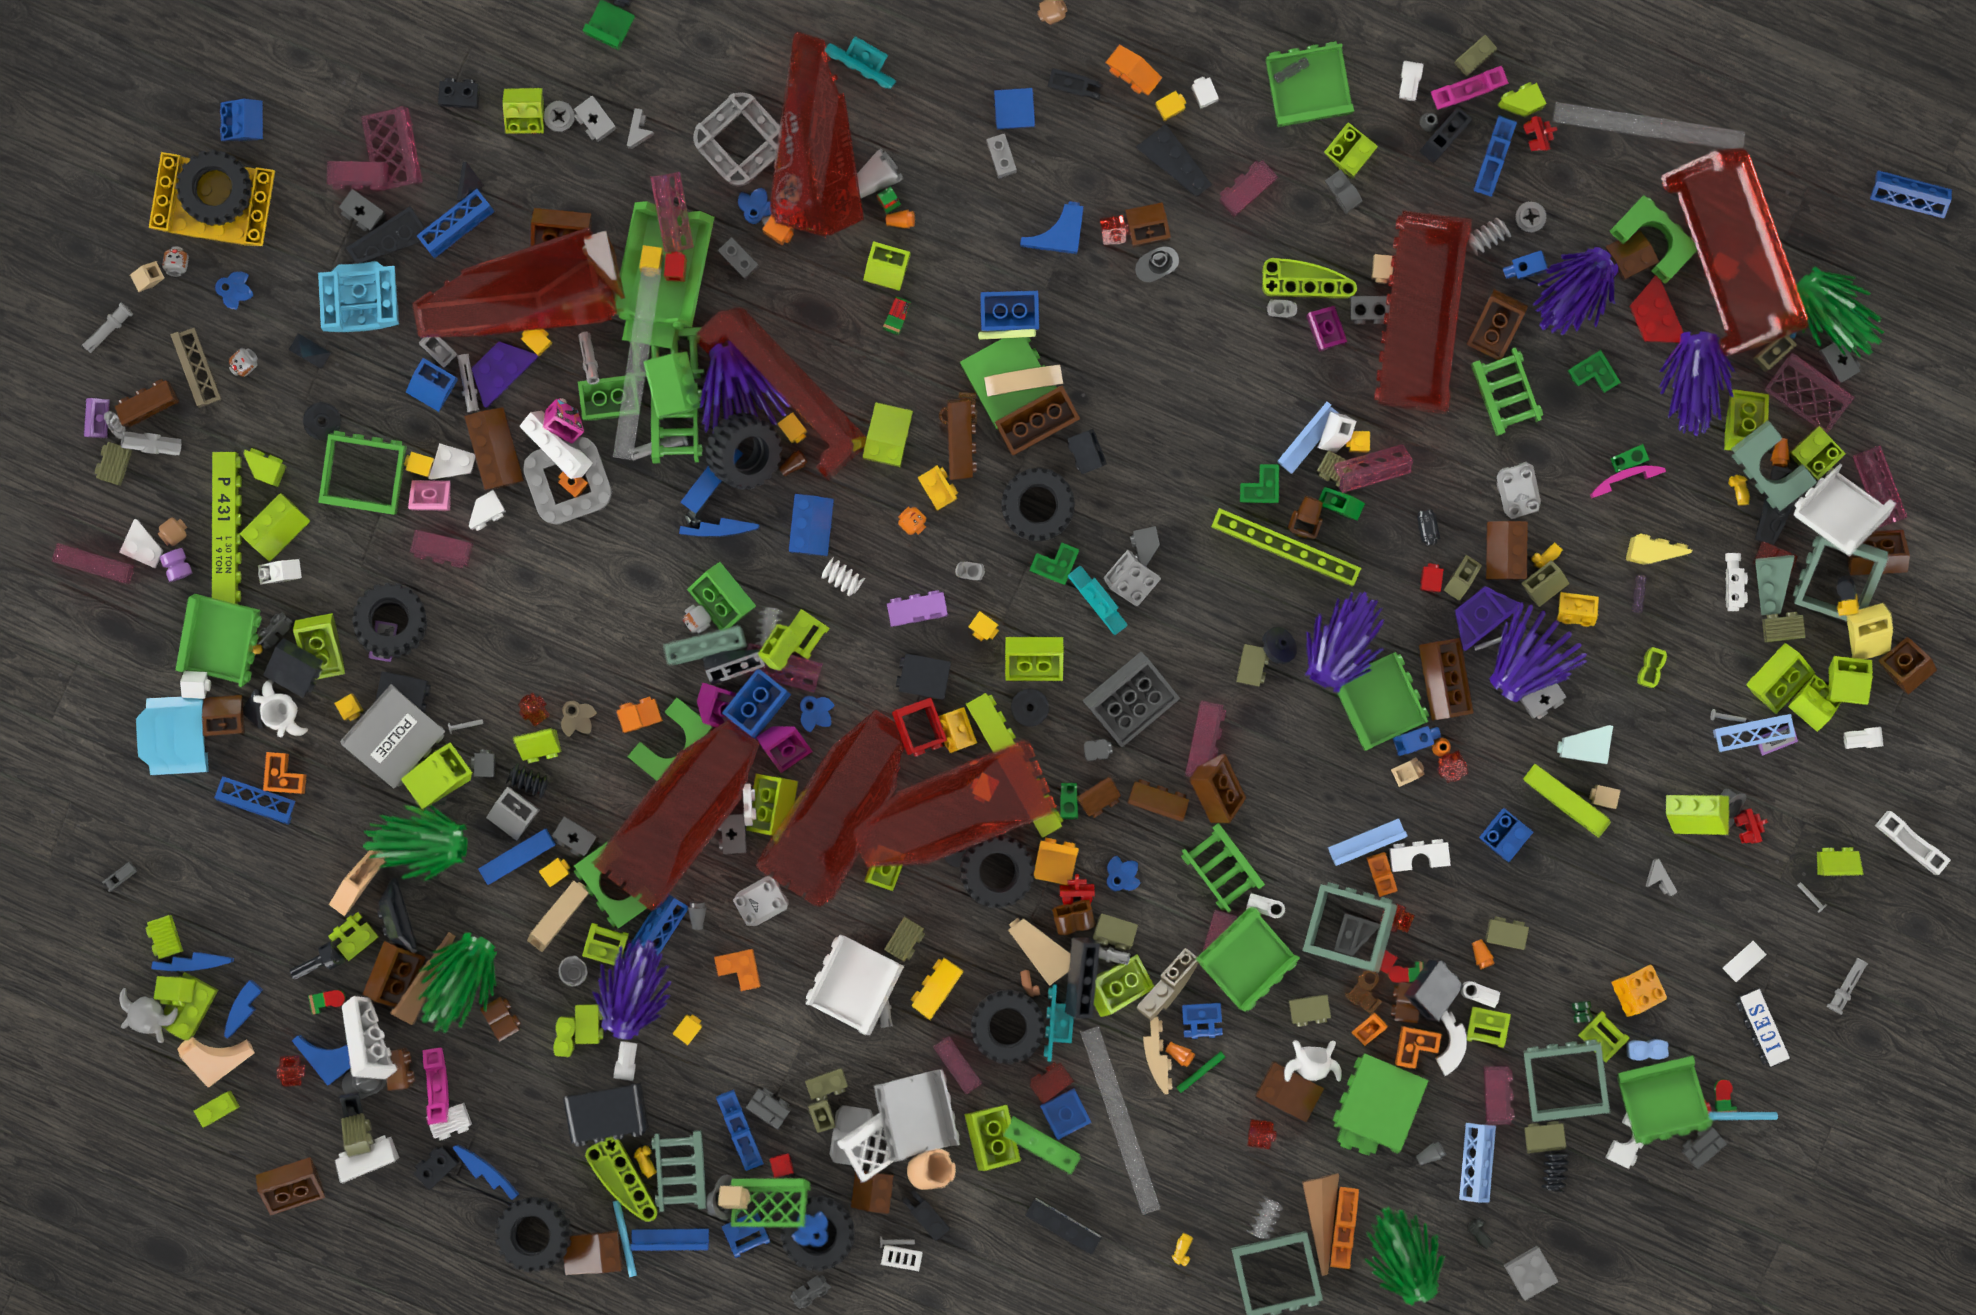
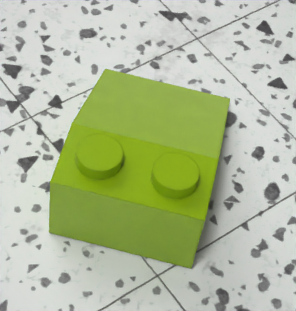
M1732 389L1734 397L1730 396L1724 450L1732 451L1731 448L1768 420L1769 394Z
M875 403L863 459L901 467L913 411Z
M333 613L295 620L293 632L297 646L323 660L320 667L323 671L318 679L345 674Z
M555 729L514 738L522 761L527 760L528 764L538 762V757L546 756L547 759L558 757L557 753L562 752L557 730Z
M1138 954L1130 957L1128 965L1119 963L1097 975L1094 1005L1100 1017L1111 1015L1154 988Z

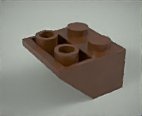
M1163 202L1125 210L1132 248L1171 239Z
M242 695L203 699V736L245 733Z
M407 1048L390 1050L392 1054L390 1059L392 1064L396 1065L397 1071L386 1078L388 1091L413 1086L415 1074L413 1070H410L409 1065L412 1063L411 1052H407Z

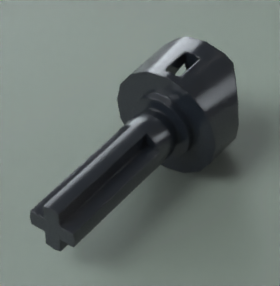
M332 941L319 947L320 955L291 969V977L296 980L323 965L331 970L345 963L344 955L338 952L332 946Z

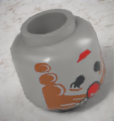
M172 247V249L164 252L162 268L170 276H181V274L187 271L189 255L181 247Z
M240 348L229 358V369L236 376L246 377L257 367L258 358L252 350Z
M693 604L685 610L686 615H684L683 621L692 633L697 632L700 634L711 626L709 624L711 617L703 606L695 607Z

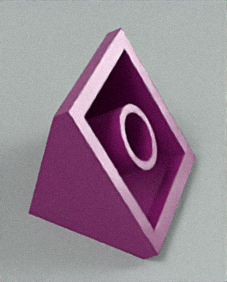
M1335 306L1307 314L1306 317L1319 352L1347 342Z

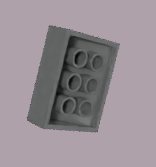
M1140 652L1082 701L1122 748L1175 704L1180 697L1151 661Z

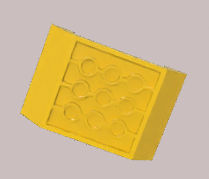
M161 152L149 228L173 234L241 245L263 246L275 170L245 167L250 174L249 178L253 185L251 187L252 193L248 201L250 203L248 208L242 211L244 214L241 217L237 216L234 218L235 221L231 223L226 222L225 225L219 226L214 224L212 226L201 223L190 216L178 200L176 183H178L179 179L177 176L178 173L182 172L183 164H187L190 161L189 158ZM218 170L209 171L204 174L197 185V194L200 200L211 206H217L225 202L232 190V183L228 175Z

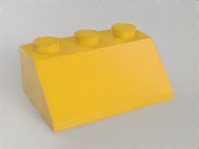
M945 957L943 960L938 959L933 966L935 972L932 976L927 975L922 982V985H924L922 991H916L911 998V1001H913L911 1006L928 1019L932 1018L963 973L961 968Z

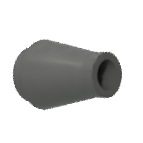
M1425 113L1420 118V126L1424 131L1431 132L1438 127L1439 120L1435 114ZM1432 118L1434 122L1429 123L1427 119Z
M690 901V906H688L692 929L694 930L703 929L707 909L704 901Z
M1438 1141L1437 1143L1433 1142L1420 1154L1416 1155V1158L1422 1166L1426 1163L1443 1159L1446 1153Z

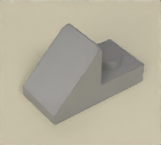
M635 108L627 142V147L631 149L654 135L653 131L640 129L641 126L644 127L646 115H643L644 112L641 109Z
M439 336L424 337L419 342L443 368L457 355Z
M1653 860L1646 887L1660 881L1659 887L1664 895L1667 893L1668 896H1672L1678 893L1660 860Z

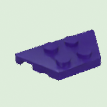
M498 342L471 368L483 406L487 409L538 356L534 353Z
M1485 586L1455 610L1463 650L1469 649L1515 612L1516 606L1520 607L1521 603Z

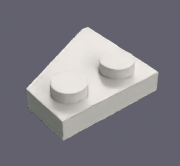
M439 443L429 479L435 480L472 473L476 460L475 454Z

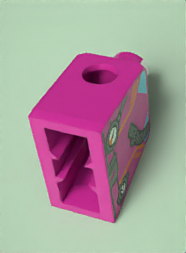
M556 399L545 410L543 428L573 444L584 432L579 411L568 405L565 399Z

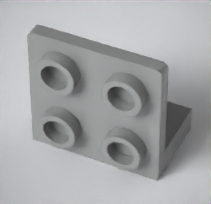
M1127 549L1103 579L1112 591L1133 605L1138 606L1161 580V577L1139 563L1135 555Z

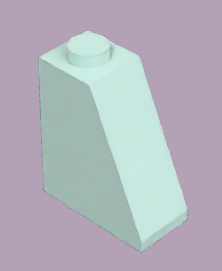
M1608 725L1562 738V742L1559 741L1557 753H1560L1559 757L1607 764L1613 726Z

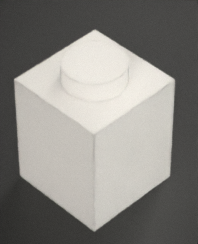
M1201 77L1194 81L1195 84L1191 88L1200 109L1219 100L1210 78L1205 79V77Z
M184 671L180 681L182 698L205 699L207 691L211 689V681L208 680L207 672Z

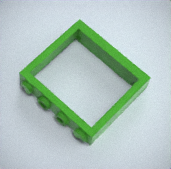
M334 431V434H328L318 503L393 515L397 514L407 445H402V441L391 440V443L383 442V438L372 437V440L364 439V435L353 434V437L345 436V432ZM336 441L399 451L391 505L328 495Z

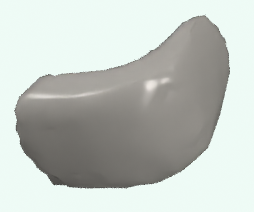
M1270 300L1267 306L1269 316L1293 317L1297 313V304L1288 300Z
M960 562L956 566L955 574L959 578L982 580L985 568L981 563Z

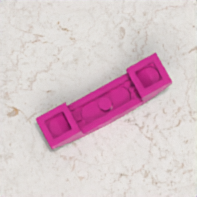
M1499 66L1461 82L1431 91V95L1437 110L1500 88L1507 85L1508 81L1502 66Z
M1639 466L1623 470L1599 484L1590 496L1594 498L1611 492V483L1643 472L1645 479L1664 473L1666 470L1658 466Z
M441 1047L423 1050V1064L427 1076L429 1104L427 1106L428 1125L448 1122L449 1094L443 1050Z

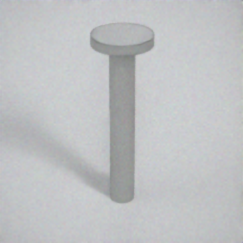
M1501 637L1474 646L1475 651L1501 642Z
M1715 709L1711 711V720L1721 718L1746 722L1744 717L1716 713Z
M483 720L450 726V723H448L450 734H452L453 730L483 724Z
M1801 882L1797 885L1819 908L1818 913L1827 906V904L1823 906Z
M880 1236V1248H882V1245L915 1244V1240H882V1236Z

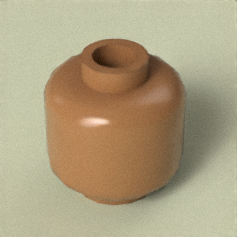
M1044 0L1039 5L1038 15L1042 22L1046 21L1051 25L1064 19L1066 16L1067 7L1063 0Z
M171 517L159 526L160 532L158 535L166 545L175 546L186 538L187 533L185 529L187 526L181 519L177 521Z

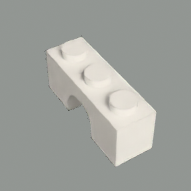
M1443 839L1431 840L1432 844L1424 845V841L1412 842L1413 846L1405 847V843L1393 844L1394 848L1389 849L1391 871L1412 870V859L1419 853H1423L1428 857L1431 868L1450 866L1448 842L1443 843Z
M1626 1112L1622 1123L1628 1125L1631 1128L1629 1118ZM1632 1132V1138L1627 1143H1619L1613 1140L1606 1158L1629 1169L1630 1165L1633 1166L1637 1160V1155L1635 1154L1638 1148L1641 1149L1643 1145L1642 1143L1636 1144Z

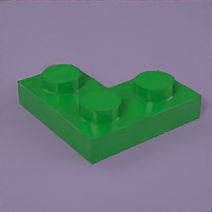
M1601 350L1567 370L1577 387L1593 377L1603 393L1621 383Z
M1260 464L1259 483H1240V503H1279V465Z
M1061 543L1055 560L1036 553L1029 571L1065 585L1079 549Z

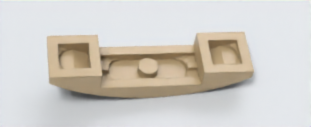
M1060 365L984 377L987 397L1063 384Z

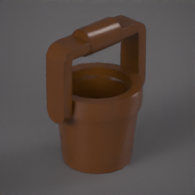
M1305 496L1298 511L1293 512L1288 530L1295 533V536L1305 539L1307 537L1316 538L1322 524L1320 513L1323 502ZM1296 519L1314 524L1315 527L1312 534L1302 529H1294Z

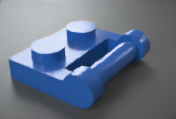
M758 1213L753 1217L756 1222L762 1221ZM745 1215L738 1218L737 1222H743L748 1216ZM731 1222L722 1226L735 1258L754 1247L771 1242L765 1227H732ZM760 1231V1237L737 1247L735 1241Z

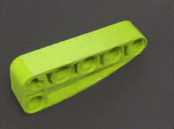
M1270 258L1263 265L1262 290L1267 296L1350 298L1357 291V285L1353 280L1316 264L1290 259ZM1274 263L1277 266V271L1269 272L1266 267L1267 264ZM1270 282L1276 285L1272 292L1269 291V288H1266ZM1291 282L1295 285L1296 289L1294 292H1288L1285 289V285ZM1312 283L1315 287L1314 292H1307L1304 288L1305 284ZM1325 284L1333 285L1334 291L1326 293L1323 288ZM1350 284L1353 287V292L1350 294L1345 293L1343 285Z
M1536 764L1532 766L1523 778L1526 783L1598 838L1610 825L1611 822L1605 815Z
M613 1136L605 1138L606 1141L589 1147L585 1154L586 1159L608 1191L630 1212L646 1222L653 1221L658 1214V1208L620 1139L613 1140ZM608 1140H611V1142H616L614 1150H612V1148L609 1149L607 1147V1145L609 1144ZM592 1149L599 1151L600 1157L598 1159L590 1157ZM624 1157L626 1165L623 1167L618 1166L616 1158ZM626 1174H633L635 1182L632 1184L627 1183L625 1180ZM636 1191H643L645 1198L637 1200L634 1196ZM645 1208H652L654 1215L652 1217L645 1216Z

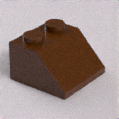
M1640 230L1636 231L1624 244L1618 240L1605 247L1611 255L1610 258L1614 265L1617 263L1618 274L1622 281L1659 262L1651 244Z
M1906 637L1879 660V663L1893 681L1907 694H1910L1937 671L1932 658L1909 637Z
M855 1170L851 1208L889 1214L894 1174L878 1172L865 1182H862ZM862 1170L865 1175L869 1173L868 1170Z

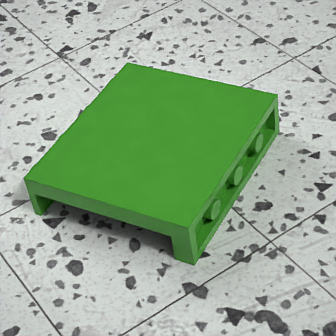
M1329 42L1326 43L1325 47L1318 48V45L1308 46L1307 50L1300 51L1299 48L1288 50V53L1285 54L1280 52L1269 53V56L1266 57L1277 127L1353 114L1354 108L1350 98L1342 44Z
M1029 337L1002 338L960 361L965 374L996 430L998 428L995 421L1057 388L1054 385L987 397L984 377L1045 367V365L1041 366L1037 360L1040 358L1035 348L1031 349Z
M198 594L190 596L188 598L175 671L207 672L208 676L237 682L239 687L245 685L251 678V671L249 669L255 657L253 647L258 641L256 631L257 627L261 624L260 610Z
M1396 652L1370 663L1371 666L1367 669L1372 671L1343 685L1340 692L1337 693L1364 751L1428 722V711L1425 706L1421 707L1419 700H1421L1420 694L1417 689L1413 690L1411 685L1413 679L1409 672L1405 673L1403 668L1405 662L1401 654L1397 655Z
M1251 906L1196 958V961L1233 1003L1243 1011L1252 1009L1256 1005V1001L1260 997H1264L1270 991L1269 988L1273 984L1280 982L1283 979V974L1292 970L1300 959L1289 950L1262 919L1261 913Z
M1363 1054L1361 1058H1357L1354 1065L1356 1072L1354 1075H1350L1347 1085L1350 1086L1348 1092H1344L1341 1097L1340 1103H1342L1340 1111H1336L1333 1117V1121H1336L1334 1127L1339 1126L1391 1148L1390 1151L1398 1154L1403 1147L1428 1080L1370 1055Z
M1693 1056L1618 1074L1617 1081L1636 1144H1649L1658 1138L1666 1140L1675 1134L1683 1136L1696 1129L1704 1131L1711 1126L1713 1120L1709 1118L1694 1068L1695 1060Z

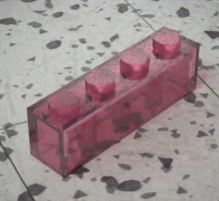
M59 543L56 545L52 562L126 584L130 583L135 567Z
M1200 701L1185 776L1191 777L1198 766L1217 757L1218 747H1215L1216 740H1220L1222 729L1219 728L1220 721L1225 719L1226 710L1223 709L1224 705Z

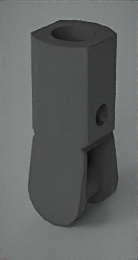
M129 861L102 883L106 884L109 888L108 891L111 892L135 874L137 869ZM115 876L119 880L116 884L112 880Z

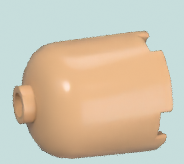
M934 1149L914 1156L909 1161L907 1175L912 1185L918 1189L942 1188L953 1181L955 1163L951 1162L948 1152L943 1149Z

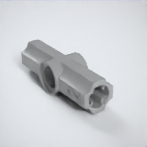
M123 432L121 437V448L169 455H179L181 451V439L135 432Z

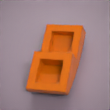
M1382 852L1367 857L1379 897L1398 891L1386 853Z

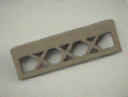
M192 328L181 333L175 332L170 334L196 405L203 407L222 400L196 329ZM193 334L194 343L192 347L185 345L182 337ZM193 351L201 356L198 365L190 360ZM199 369L207 372L208 377L205 383L197 379ZM206 386L213 389L216 397L205 400L203 393Z

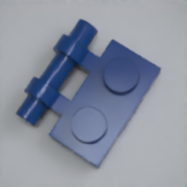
M1221 1003L1182 1005L1183 1025L1191 1024V1030H1184V1038L1192 1037V1039H1198V1037L1205 1036L1215 1038V1036L1223 1035L1222 1028L1214 1027V1023L1222 1022ZM1208 1023V1029H1197V1024Z

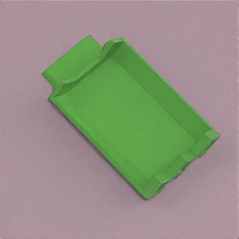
M647 201L634 204L620 271L625 298L621 299L616 294L612 313L619 315L620 319L626 320L622 340L675 350L679 330H683L684 327H692L714 222L713 216L701 211L686 212L674 206L659 207ZM643 245L662 248L663 258L660 275L646 276L640 271L639 266ZM672 251H678L686 256L685 282L665 280L666 253L671 254Z

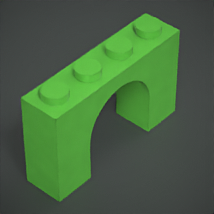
M1643 195L1609 232L1624 244L1641 227L1652 226L1662 231L1668 242V250L1663 259L1651 271L1666 284L1700 247L1692 237H1688L1683 232L1681 226L1676 223L1674 224L1669 219L1666 212L1660 211L1652 199Z
M679 698L673 701L665 713L676 721L685 732V747L681 752L682 755H677L685 757L669 759L659 757L642 742H639L628 755V758L663 786L669 785L670 779L672 778L673 780L675 778V775L670 774L684 759L688 758L691 753L694 754L695 752L696 754L698 752V742L700 744V741L703 739L707 741L706 739L710 737L709 734H713L711 731L713 727L702 723L701 717ZM686 760V761L684 762V764L679 768L681 771H682V770L685 768V766L688 764L687 760Z
M612 839L609 843L606 842L574 865L576 868L574 873L579 880L584 879L587 884L585 886L586 890L591 896H596L598 899L596 904L602 912L605 910L608 913L609 917L607 919L613 927L617 926L620 928L656 903L657 900L647 886H644L625 900L611 899L603 892L600 884L602 872L608 865L624 855Z

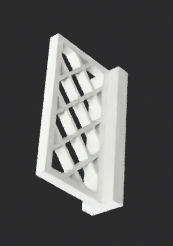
M880 1113L837 1142L840 1149L845 1150L862 1182H865L894 1162L889 1158L888 1147L886 1151L878 1149L880 1139L886 1140L885 1137L881 1136L883 1125ZM870 1136L876 1137L874 1148L866 1146ZM855 1146L861 1147L860 1158L855 1157L851 1151ZM866 1149L873 1151L871 1161L864 1159ZM878 1152L885 1154L882 1164L876 1163ZM863 1162L871 1164L869 1173L866 1175L862 1171Z

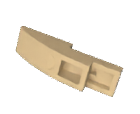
M1156 1016L1152 1021L1150 1020L1151 1036H1143L1144 1050L1155 1081L1164 1094H1169L1168 1090H1172V1078H1168V1070H1171V1059H1167V1054L1160 1055V1051H1163V1040H1159V1032H1162L1163 1029L1162 1020L1159 1021L1158 1016Z

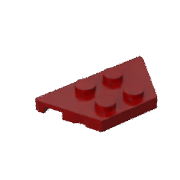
M1655 275L1629 306L1645 342L1680 343V335L1684 332L1661 280Z

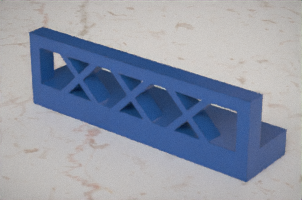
M1877 171L1870 199L1945 218L1952 200V189ZM1878 188L1887 190L1889 194L1881 196L1876 193ZM1904 194L1907 199L1900 201L1895 196ZM1923 199L1925 204L1916 205L1914 200ZM1939 203L1943 204L1944 207L1942 211L1935 210L1932 205Z
M476 189L419 233L417 237L429 253L436 258L495 211L479 190ZM478 196L482 203L477 207H470L471 200ZM458 210H466L465 216L462 219L455 218ZM444 221L451 222L450 228L446 231L440 230L441 224ZM429 233H436L435 240L428 244L424 240V237Z
M223 776L215 795L217 801L288 825L290 824L291 813L295 805L294 800ZM225 782L233 784L236 791L231 794L222 793ZM246 789L251 790L254 796L247 801L243 800L240 792ZM264 795L268 796L272 804L266 807L261 806L258 798ZM281 802L290 804L286 814L279 812L276 805Z
M664 891L632 940L629 957L638 939H640L642 947L645 948L647 940L654 941V939L659 938L658 945L653 947V949H656L655 954L658 957L687 912L688 906ZM676 905L681 906L678 914L673 915ZM669 922V928L663 931V925Z
M709 1228L632 1229L631 1251L709 1249Z

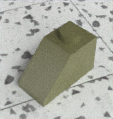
M1466 555L1448 581L1444 591L1460 601L1471 586L1482 565Z
M828 1098L808 1105L817 1133L836 1128Z

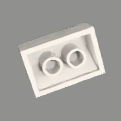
M384 1135L374 1139L375 1143L370 1146V1152L348 1157L346 1151L338 1154L340 1158L336 1159L335 1162L341 1183L399 1159L392 1138H386Z

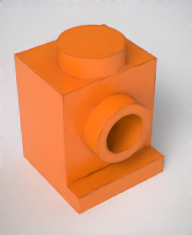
M564 472L558 477L561 479L558 483L575 498L589 485L582 477L574 478L575 483L569 485L568 480L570 478Z

